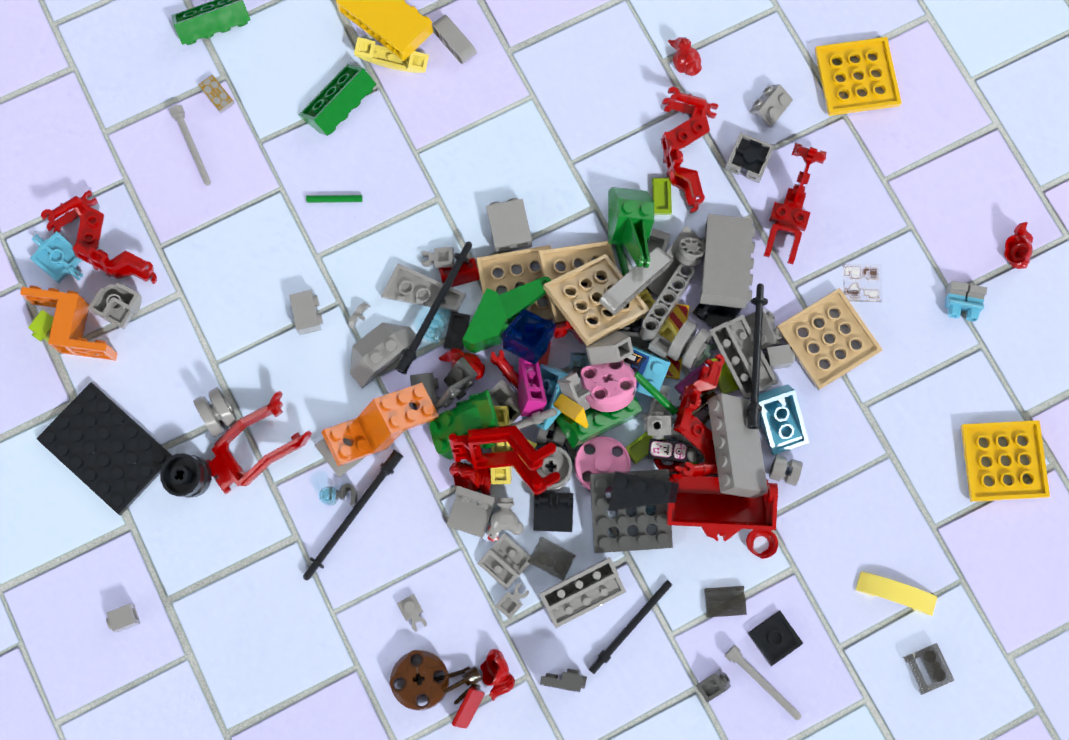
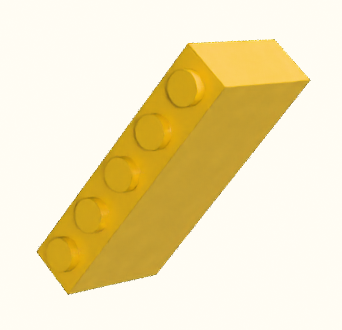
M336 0L340 13L403 61L433 33L432 21L427 16L421 15L414 6H409L405 0Z

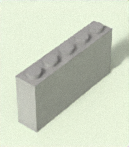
M708 214L705 226V252L703 255L700 292L701 304L746 309L747 302H751L752 290H749V285L752 286L753 274H750V269H753L754 258H751V253H754L755 242H752V238L755 237L756 227L753 226V219Z
M720 393L708 399L720 493L749 498L764 495L767 493V480L759 429L747 428L748 412L746 411V406L751 403V400Z

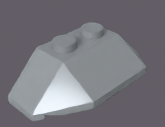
M382 322L352 346L350 375L363 389L402 358V352L410 347L416 336L415 332L409 326Z

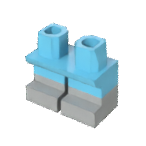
M951 281L946 286L945 308H948V317L959 318L961 311H966V320L976 322L980 312L984 309V297L987 294L988 287Z

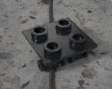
M699 303L692 313L715 328L735 319L742 308Z
M543 492L537 495L534 494L533 531L572 532L573 493Z

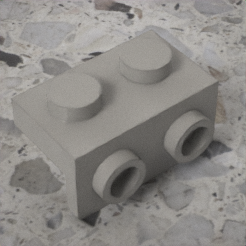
M780 84L767 86L763 91L764 94L753 103V107L749 111L752 115L757 114L768 127H772L793 101V98Z
M764 308L762 351L766 350L767 347L782 344V335L774 324L775 317L771 311ZM755 312L745 316L753 335Z

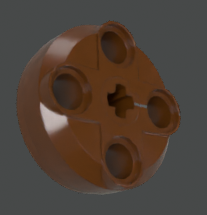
M413 650L402 656L394 665L390 676V687L396 700L403 706L415 711H424L435 707L445 697L446 693H443V690L449 687V673L447 667L437 655L428 651ZM415 656L422 657L419 665L412 664V659ZM438 672L445 674V678L441 682L435 681V675ZM399 679L405 681L402 689L395 688V683ZM421 696H427L428 702L424 706L418 705V699Z

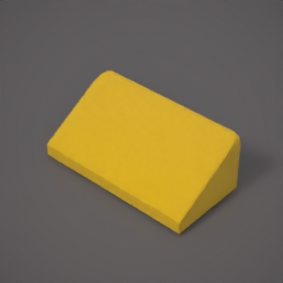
M560 394L553 404L554 407L582 427L587 428L588 422L584 408L564 394Z

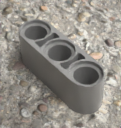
M446 14L432 23L434 34L459 63L464 64L477 54L473 44Z

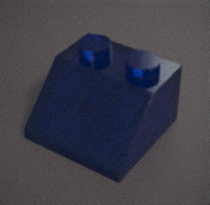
M523 309L502 333L503 349L535 365L546 353L555 332L556 324Z

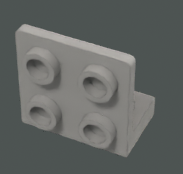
M457 486L456 497L446 525L447 527L483 538L496 502L495 498Z

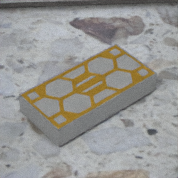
M213 74L198 84L199 88L220 114L235 104L234 100Z

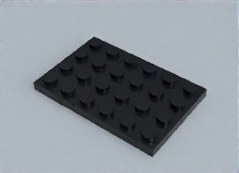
M92 382L36 438L120 516L159 476L165 461L173 456Z

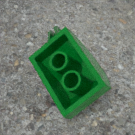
M611 187L608 190V244L625 245L637 267H642L643 265L644 268H648L650 265L648 240L654 223V201L647 191Z
M541 277L498 295V292L486 288L462 339L464 348L477 353L501 344L502 339L506 340L509 334V323L546 294L543 284L550 282L551 279L549 277Z

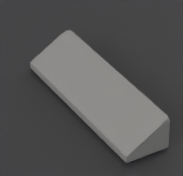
M687 226L683 228L666 252L673 259L671 265L646 287L656 297L660 296L678 266L682 264L676 258V251L680 241L686 237L700 240Z

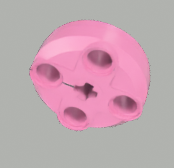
M623 360L614 363L590 364L581 370L580 382L583 389L590 390L591 394L585 398L591 408L602 412H614L623 409L633 400L637 387L636 378L634 377L635 373Z
M605 436L595 437L583 443L578 449L574 460L576 477L579 483L589 491L590 482L583 480V474L624 472L631 469L630 456L626 448L619 441ZM587 446H591L595 452L589 455L585 453L584 449ZM618 448L622 451V455L616 457L612 454V450ZM612 487L607 488L605 493L612 492Z

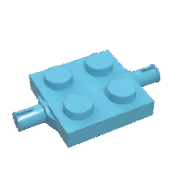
M57 231L45 241L38 234L34 235L38 240L32 237V241L39 247L30 259L58 284L69 274L77 280L83 277V274L76 269L82 260L75 256L72 250L74 246Z

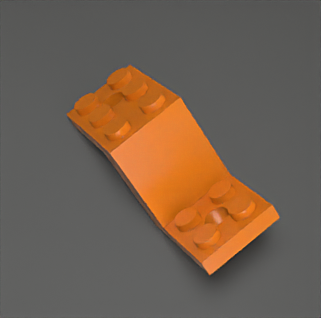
M30 285L29 288H21L20 295L32 305L56 308L48 341L51 347L62 354L117 360L118 353L111 346L107 345V342L102 340L88 342L87 339L83 338L89 304L78 292L68 290L67 293H64L55 288L42 290L40 287Z
M419 383L374 398L357 418L323 429L321 433L339 467L386 450L405 430L436 420L439 415L423 383ZM409 403H414L417 406V410L412 409ZM343 439H349L352 445H345Z

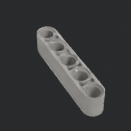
M659 247L649 254L650 265L648 268H644L643 265L642 267H637L636 265L601 297L599 303L613 315L622 310L671 265L673 259Z
M684 264L678 266L643 320L639 332L643 340L653 341L657 337L689 287L695 272L693 266H686Z

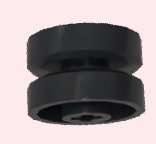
M185 453L169 457L163 464L160 472V481L163 488L169 494L177 497H198L205 493L212 480V471L209 464L199 456Z

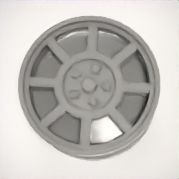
M683 238L676 251V258L686 266H697L702 260L705 246L696 238Z

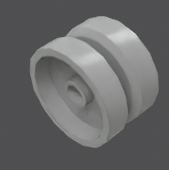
M687 320L675 336L667 356L675 361L683 356L682 365L691 370L704 354L712 333L704 328L697 332V324Z
M218 387L208 392V397L212 404L204 396L193 400L200 417L214 437L224 432V427L220 420L229 428L238 421L230 402L224 397Z
M556 446V451L544 458L543 465L536 469L542 478L553 472L560 474V480L545 490L547 492L558 491L565 487L572 473L570 456L565 450ZM548 467H553V472H549Z

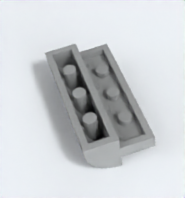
M741 315L709 331L712 333V338L724 357L725 363L743 398L747 399L751 397L754 335L744 315ZM762 350L759 393L778 384Z
M608 557L538 594L554 627L558 628L626 593V590L611 558Z

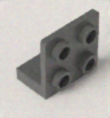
M464 357L455 363L443 380L449 388L435 405L437 410L443 406L447 408L456 398L458 400L462 399L467 394L466 390L474 385L473 380L478 374Z

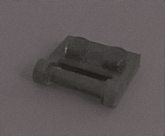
M937 643L903 657L905 663L908 662L916 679L920 695L955 681ZM920 657L932 682L931 684H926L916 663V658Z

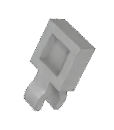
M662 385L660 393L667 399L670 386ZM652 398L648 415H652V411H664V415H668L669 411L655 398Z

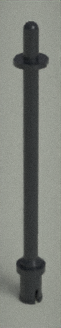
M470 241L465 243L460 254H454L455 264L410 347L402 352L403 356L395 368L399 373L406 375L410 365L416 360V350L463 263H469L467 255L472 248Z
M762 283L757 284L756 297L751 299V304L756 306L751 403L746 406L748 429L760 428V412H762V406L759 404L763 306L768 304V299L764 298V285Z
M393 449L387 460L381 463L379 474L315 559L310 557L312 564L303 574L304 580L308 581L319 567L324 568L322 564L324 559L385 477L394 473L393 470L404 457L402 454Z

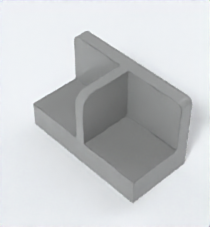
M572 372L557 380L562 394L581 405L584 410L590 408L585 398L591 394L590 390L583 389L577 372Z

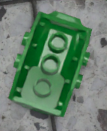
M488 389L481 393L470 395L468 400L457 402L455 407L442 412L436 420L429 423L436 452L449 460L454 459L448 438L450 434H455L456 436L468 435V430L500 427ZM495 443L480 444L481 451L483 448L494 447Z

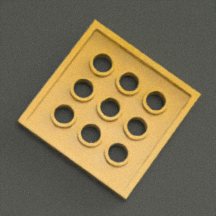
M887 37L815 47L828 116L901 106L902 101ZM868 54H874L877 60H870ZM850 57H857L859 59V62H851ZM839 59L841 65H834L832 60ZM871 71H878L880 77H874ZM860 73L863 79L857 80L853 74ZM841 75L845 81L838 82L835 77ZM881 87L884 93H876L875 88ZM857 90H864L866 96H859ZM840 92H845V93H847L848 98H847V99H842V98L839 96V93H840Z
M1040 420L961 425L970 502L1050 497ZM1018 436H1023L1026 439L1025 446H1021L1018 443ZM999 437H1003L1006 439V447H1002L999 445ZM980 438L987 440V448L979 445ZM1021 455L1028 457V465H1023L1020 462ZM1002 456H1006L1009 459L1010 463L1008 466H1004L1001 463L1000 459ZM982 457H987L990 460L989 467L982 465ZM1024 474L1031 477L1030 484L1023 482L1022 477ZM1004 475L1011 477V485H1006L1003 482ZM985 476H989L993 480L992 486L984 484Z

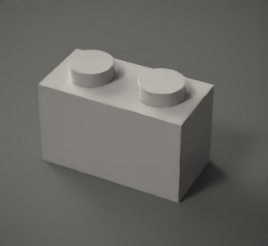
M312 290L290 294L289 297L298 334L304 335L321 331L320 324H324L322 314L317 311V306H320L318 296L314 295Z

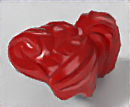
M686 37L668 40V43L676 49L673 56L676 70L688 76L697 75L702 69L701 57L698 51L691 47V41Z
M1028 222L1018 224L1014 229V235L1008 237L1005 242L1004 256L1010 265L1016 269H1026L1033 253V236L1026 229Z
M452 348L438 358L441 361L450 362L452 364L451 368H453L455 363L464 357L478 374L474 380H480L485 373V365L477 355L463 352L458 348Z
M454 462L450 466L449 472L454 477L455 486H461L478 492L480 488L482 494L488 496L491 494V470L489 468L474 470L472 464Z
M491 649L486 656V660L480 665L483 673V683L487 686L494 685L489 695L494 701L497 696L508 693L513 689L515 679L509 673V667L502 651Z

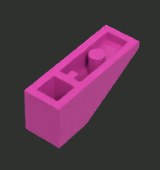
M519 358L518 405L520 415L531 417L533 413L543 412L547 403L538 360Z

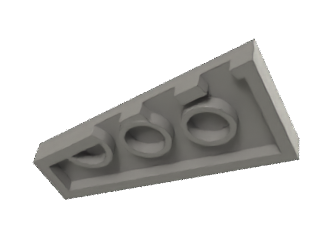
M397 264L381 298L431 307L443 283L401 264ZM450 287L439 309L458 312L466 294Z

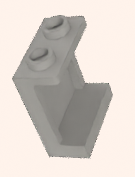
M511 198L507 202L502 203L496 201L486 206L495 253L532 246L523 198Z

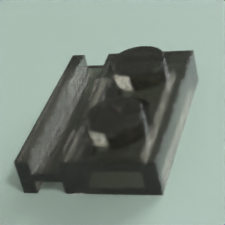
M540 537L528 563L563 581L576 555L546 538Z
M744 586L704 588L706 618L747 615Z

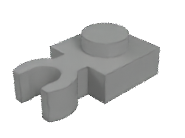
M453 246L434 248V253L429 251L421 252L424 258L429 257L427 261H421L424 267H429L434 264L435 268L453 267L454 265Z
M521 583L515 586L513 595L507 591L495 605L509 620L523 605L519 600L526 598L529 594V590L524 594L518 592L522 585Z
M415 594L397 603L405 621L412 620L411 626L415 632L418 631L416 628L417 622H422L424 627L427 626L426 620L419 616L424 611Z

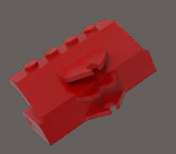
M716 476L682 477L679 480L670 477L668 481L679 483L676 503L667 504L666 523L667 525L702 527L707 537L718 541L717 535L719 534L723 536V541L725 542L741 529L776 530L778 484L768 483V479H766L767 493L756 498L720 493L719 479Z

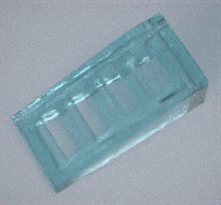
M438 309L445 314L436 313L435 317L441 319V321L433 319L431 324L438 326V328L429 326L423 337L424 340L438 344L451 313L449 310Z

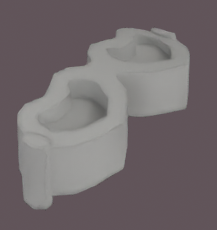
M365 302L360 304L350 317L348 326L355 330L356 322L359 318L363 321L365 320L362 314L371 306Z

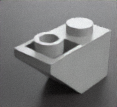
M618 331L586 346L589 364L591 365L620 362L634 354L630 336Z

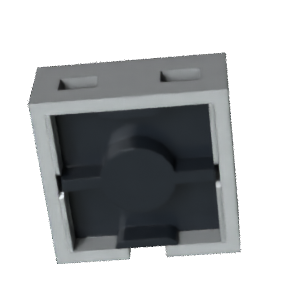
M740 132L725 170L737 175L739 173L745 174L747 179L760 183L775 146Z

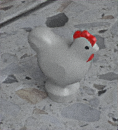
M498 498V503L496 504L500 509L491 516L490 526L488 527V532H486L488 535L487 539L492 542L499 539L498 535L503 530H509L515 535H520L524 531L523 524L518 521L517 515L511 510V507L514 506L513 498Z

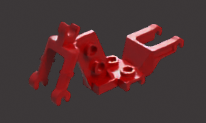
M670 87L667 93L673 95L670 98L663 99L662 104L667 105L664 108V112L675 110L692 116L689 120L671 131L664 132L660 139L665 156L663 163L667 164L668 171L666 176L669 177L670 183L683 191L686 205L694 207L689 212L695 213L699 208V204L703 203L705 195L702 191L698 171L680 167L683 162V153L679 150L710 132L707 116L714 119L717 113L711 112L710 109L717 110L719 105L716 103L709 104L706 99L693 96L690 93H681L678 88Z
M794 144L791 155L801 156L805 162L803 172L799 171L796 181L798 184H794L793 189L788 188L784 204L774 202L769 221L774 222L770 229L763 256L769 258L777 231L784 230L794 234L787 261L788 264H794L802 236L801 231L805 232L811 213L802 210L806 197V192H804L805 186L803 185H807L811 174L808 173L810 165L815 162L823 164L826 160V151L820 150L819 152L818 149L813 147L806 148L802 147L801 144Z
M90 190L85 192L82 197L74 196L68 201L60 203L53 210L45 209L41 212L43 220L48 217L47 230L51 231L54 228V233L56 231L60 233L63 226L72 223L78 217L80 218L76 243L72 250L77 258L91 264L95 270L100 269L108 277L113 276L116 279L134 275L145 282L152 278V284L157 282V276L153 272L154 267L151 262L145 261L126 250L109 260L108 254L98 249L105 216L103 213L90 207L98 203L96 198L87 200L93 196Z
M568 321L556 325L551 324L550 326L530 331L526 358L538 360L539 367L541 364L548 365L551 347L550 337L554 336L555 339L562 338L569 331L581 344H584V342ZM503 350L499 351L498 357L495 352H491L490 362L500 369L503 377L505 376L518 392V374L504 357Z
M721 354L715 355L718 361L705 360L704 362L708 367L703 366L701 368L698 381L684 387L683 394L679 396L681 404L676 413L677 417L673 428L674 431L681 433L703 454L704 462H701V464L685 462L683 463L684 467L674 466L672 469L677 474H671V478L679 480L682 477L718 474L712 431L698 418L694 417L692 411L699 408L701 394H705L717 387L722 366L725 362Z

